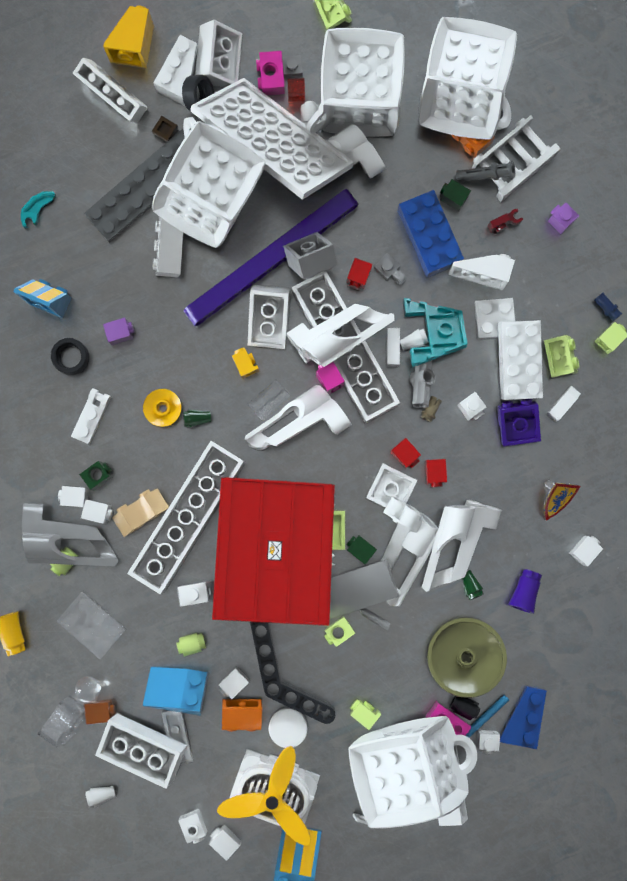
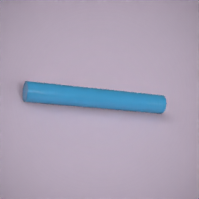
M503 695L471 725V729L466 734V737L470 738L509 699Z

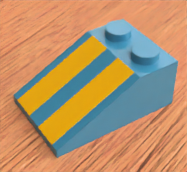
M32 279L16 287L13 291L29 305L63 318L72 298L67 294L68 291L59 286L56 289L50 287V283L42 279L39 282Z
M282 829L273 881L315 880L322 831L308 829L311 840L309 845L304 846L293 840Z

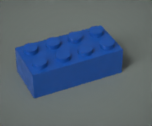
M434 190L399 204L397 211L426 278L450 269L453 262L464 260Z

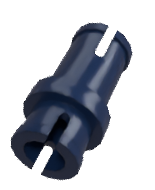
M604 292L594 300L603 309L604 315L606 317L609 316L612 321H615L622 315V312L617 309L618 306L614 305Z

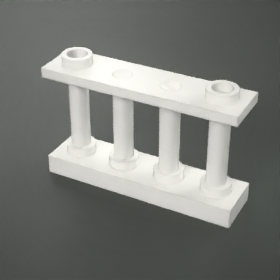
M531 115L526 120L522 118L518 121L514 130L484 155L481 153L473 160L472 169L489 167L490 165L486 161L493 155L502 164L509 163L510 160L500 150L509 143L527 163V168L523 171L515 167V177L509 183L507 181L504 182L501 178L493 180L499 187L496 197L500 202L552 160L561 149L556 143L552 147L546 146L529 127L533 119ZM523 131L541 151L539 158H532L515 139L519 133Z

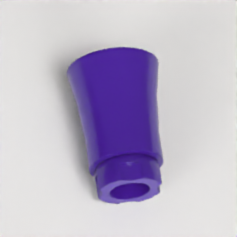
M524 569L508 605L534 614L542 575Z

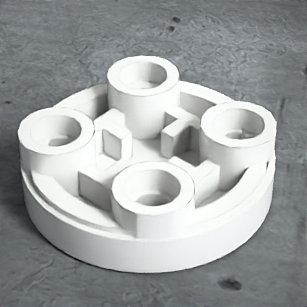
M286 707L279 709L272 715L269 722V734L278 746L283 748L288 746L296 747L304 741L307 735L308 724L302 713Z

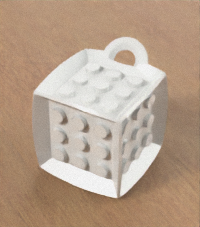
M442 17L437 26L430 49L426 78L420 98L419 124L439 132L475 139H492L497 129L501 130L508 127L511 122V109L505 97V89L514 61L517 32L479 20ZM503 109V117L500 119L501 111Z
M369 28L328 29L325 33L322 55L321 104L319 105V110L308 121L306 129L310 133H315L321 129L324 132L337 134L354 124L366 137L393 136L397 131L400 119L399 107L404 78V35Z
M188 117L184 119L183 124L185 139L174 155L162 182L155 192L152 210L185 234L217 248L225 241L230 229L261 177L266 162L256 152L234 137L204 122H196L193 117Z
M447 716L416 719L375 730L358 738L348 749L355 790L369 828L409 826L435 820L450 814L466 799L469 793L467 774L473 770L477 762L475 744L470 738L455 734ZM456 745L462 746L466 751V760L461 765L458 764L454 751V746Z

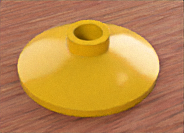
M157 389L146 397L143 404V412L151 424L158 427H166L176 422L179 418L181 402L174 392L168 389ZM162 405L167 407L165 412L160 411Z

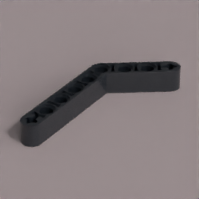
M250 622L265 695L321 723L330 724L333 722L336 715L335 708L331 704L281 681L269 623ZM257 626H264L267 633L263 636L256 633ZM262 645L270 647L271 652L268 655H263L260 652ZM267 664L273 665L275 672L267 674L264 671V666ZM270 684H276L279 688V691L277 693H271L268 690V686ZM293 692L297 698L295 701L290 702L286 699V694ZM305 701H312L314 708L311 710L305 709L303 706ZM318 704L321 705L320 710L326 712L327 709H329L331 716L328 715L325 718L323 717V712L319 710L318 714H315V712L317 711Z

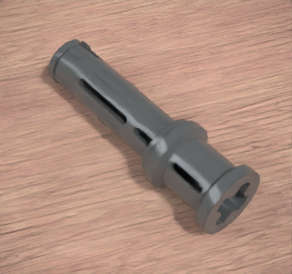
M509 161L506 164L493 163L489 167L456 171L458 183L487 178L499 180V178L515 177L513 161Z

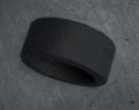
M190 75L183 82L182 98L190 112L191 105L199 102L197 86L200 93L199 101L214 94L213 85L206 75Z
M64 338L53 346L51 361L58 371L66 375H76L87 367L89 353L80 341L74 338ZM66 346H75L81 353L80 362L72 368L63 366L59 360V354Z

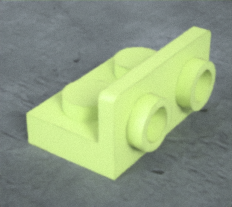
M315 0L327 29H333L344 21L348 23L352 21L350 17L352 14L351 10L344 3V0Z
M564 335L544 340L551 378L577 374V369L580 365L578 358L574 355V350H576L574 339Z

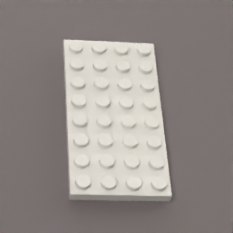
M245 78L191 105V112L203 122L234 137L261 156L266 162L263 169L302 200L353 167L354 162L317 133H310L304 123Z

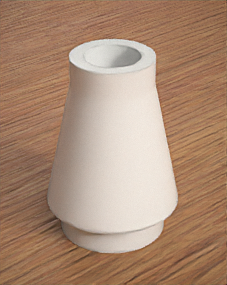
M417 329L400 340L403 351L424 347L428 343L424 329Z
M114 786L90 788L89 791H86L89 807L94 806L95 808L116 797Z

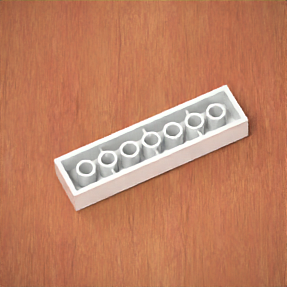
M326 271L320 272L314 277L292 287V293L312 328L347 309ZM351 320L335 331L339 337H353L361 333L354 320ZM363 341L333 361L345 381L344 386L365 424L399 406L400 402L366 341Z
M210 441L127 574L155 592L163 594L219 506L221 478H236L245 462Z

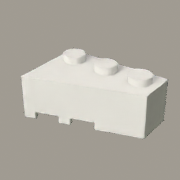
M180 35L154 81L156 92L185 106L182 98L183 82L186 77L195 75L198 50L196 42Z

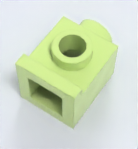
M356 699L350 706V715L368 730L371 729L381 716V712L379 710L374 712L375 708L367 701L363 703Z

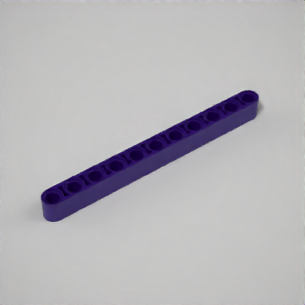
M344 189L189 304L183 312L195 327L202 324L285 262L287 258L284 245L315 232L319 234L324 233L352 212L359 203L348 189Z

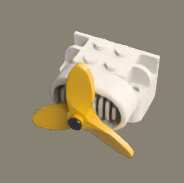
M293 746L283 749L278 757L271 754L268 757L246 749L230 797L219 805L217 813L226 818L256 817L281 826L297 843L304 846L309 845L311 840L310 833L305 823L314 800L320 775L299 768V765L295 763L296 753Z

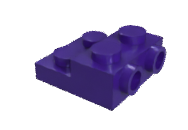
M521 399V403L514 404L513 401H503L502 405L497 406L502 446L541 441L539 405L536 401Z

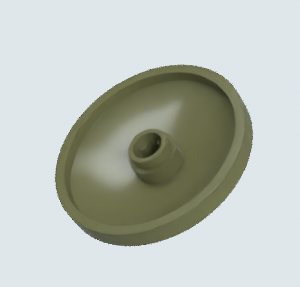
M458 618L447 622L436 631L428 648V666L432 677L443 690L457 697L474 698L490 692L500 682L506 669V648L500 635L487 623L474 618Z

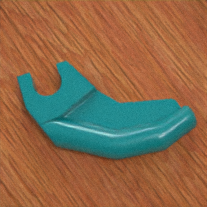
M43 191L32 196L22 207L20 219L25 229L28 228V220H32L34 225H38L41 208L52 202L53 198H55L53 191Z

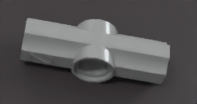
M432 360L415 366V372L410 375V383L413 386V407H429L430 385L435 382Z

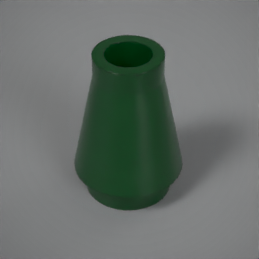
M190 409L184 411V427L189 426V428L211 422L210 411Z
M468 570L462 581L466 597L468 596L469 600H473L484 593L482 591L483 587L472 574V571Z

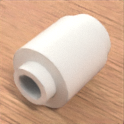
M306 101L301 105L300 121L307 125L310 118L319 110V105L314 101Z

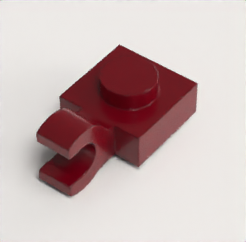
M513 209L509 214L506 213L490 221L487 226L490 233L494 231L498 233L505 230L508 223L520 224L523 218L515 219L513 217L519 210Z

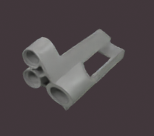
M23 503L21 539L28 563L115 567L118 563L116 553L97 527L46 521L42 518L43 504ZM61 539L89 540L96 548L100 557L66 555L60 551Z

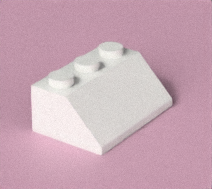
M216 20L200 25L195 75H206L213 86L227 87L237 82L242 33Z

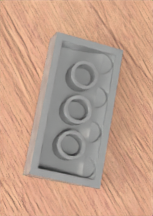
M387 559L331 577L330 619L399 597Z

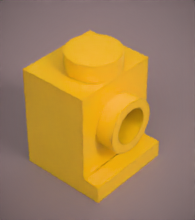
M245 347L234 352L235 354L232 357L242 379L259 372L258 366H253L256 362L252 353L248 354Z

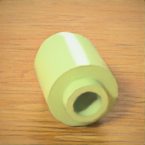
M68 547L60 550L66 555L78 556ZM50 564L52 566L50 570L58 576L61 574L66 575L73 565Z
M193 633L180 637L179 642L176 643L179 654L183 653L184 657L202 652V649L206 648L202 633Z

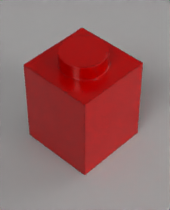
M354 258L346 283L353 289H364L373 264Z
M407 438L390 451L405 469L408 466L412 469L420 462L418 457L421 454Z
M446 459L425 461L426 484H431V487H443V483L447 482Z

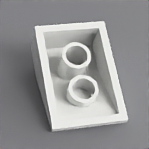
M500 254L453 262L448 275L503 290L509 282L515 260L510 259L509 255Z
M253 285L250 290L248 346L285 349L291 288Z

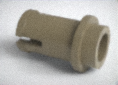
M431 396L429 407L422 410L421 417L432 422L436 418L434 415L442 401Z

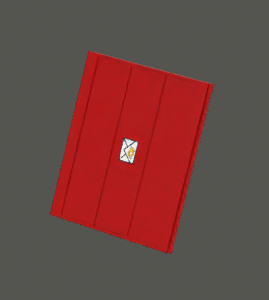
M221 478L212 620L329 626L335 485Z

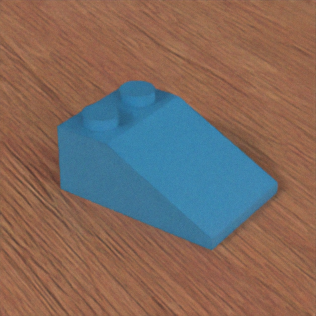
M151 667L143 706L201 716L208 673L191 669Z

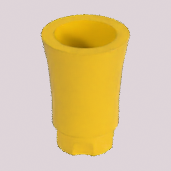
M18 611L0 616V639L7 656L26 650Z

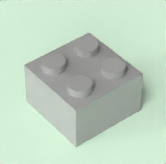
M318 232L283 246L288 266L302 279L312 278L316 274L329 271L332 267L338 265L333 244Z

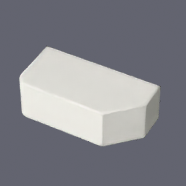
M387 328L386 366L399 367L400 328Z
M570 386L547 412V415L555 422L559 421L581 393Z

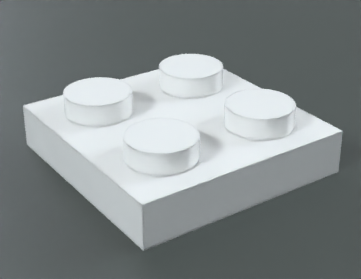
M513 298L474 302L478 339L498 338L499 322H515Z
M382 464L366 499L385 508L392 496L407 503L417 480Z

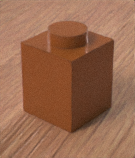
M112 699L90 701L84 704L86 724L105 723L116 715L115 704H112Z

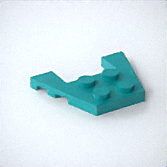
M409 298L403 299L405 317L425 316L429 347L410 349L412 367L467 347L463 312L461 310L439 305L438 307L430 306L426 302L420 301V303H417Z

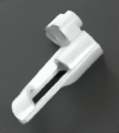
M354 124L326 140L351 159L354 164L359 162L369 178H373L386 169L373 145Z
M354 304L310 330L301 323L287 332L286 335L305 363L313 360L318 365L325 367L395 320L392 313L389 315L371 309V307ZM354 318L373 324L353 337H339L335 333L336 330Z
M315 385L288 403L278 414L245 436V441L253 449L264 450L271 445L279 446L321 420L326 422L330 430L337 435L352 424L325 389ZM293 410L298 416L297 419L272 436L266 437L262 434L264 430Z
M392 496L383 514L393 518L392 521L398 524L381 561L387 559L392 571L404 548L417 555L416 561L401 588H397L399 597L387 600L390 606L400 607L433 549L438 527L426 515Z
M466 500L465 505L444 507L422 588L426 592L439 585L451 583L465 577L483 527L497 529L501 509L483 505L473 500ZM453 539L461 541L455 566L435 573L443 547Z

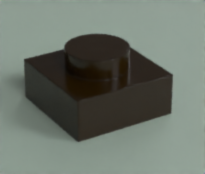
M161 116L152 129V133L168 142L178 129V125Z

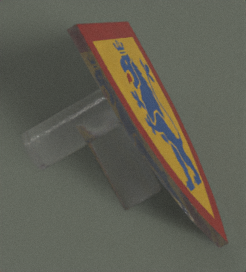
M550 479L546 480L544 485L550 489V492L544 501L545 520H549L563 510L581 486L557 482L554 484Z

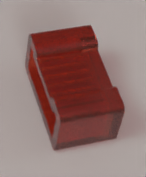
M287 79L288 102H305V79Z

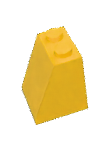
M140 5L136 7L129 6L104 42L103 47L110 63L147 68L154 29L149 9Z

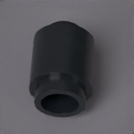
M454 696L450 704V709L454 713L470 721L472 718L476 719L480 712L479 703L470 698Z

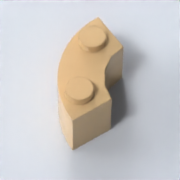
M158 488L151 492L149 489L139 495L140 498L129 506L125 504L116 510L118 513L112 519L124 537L168 510L169 506Z

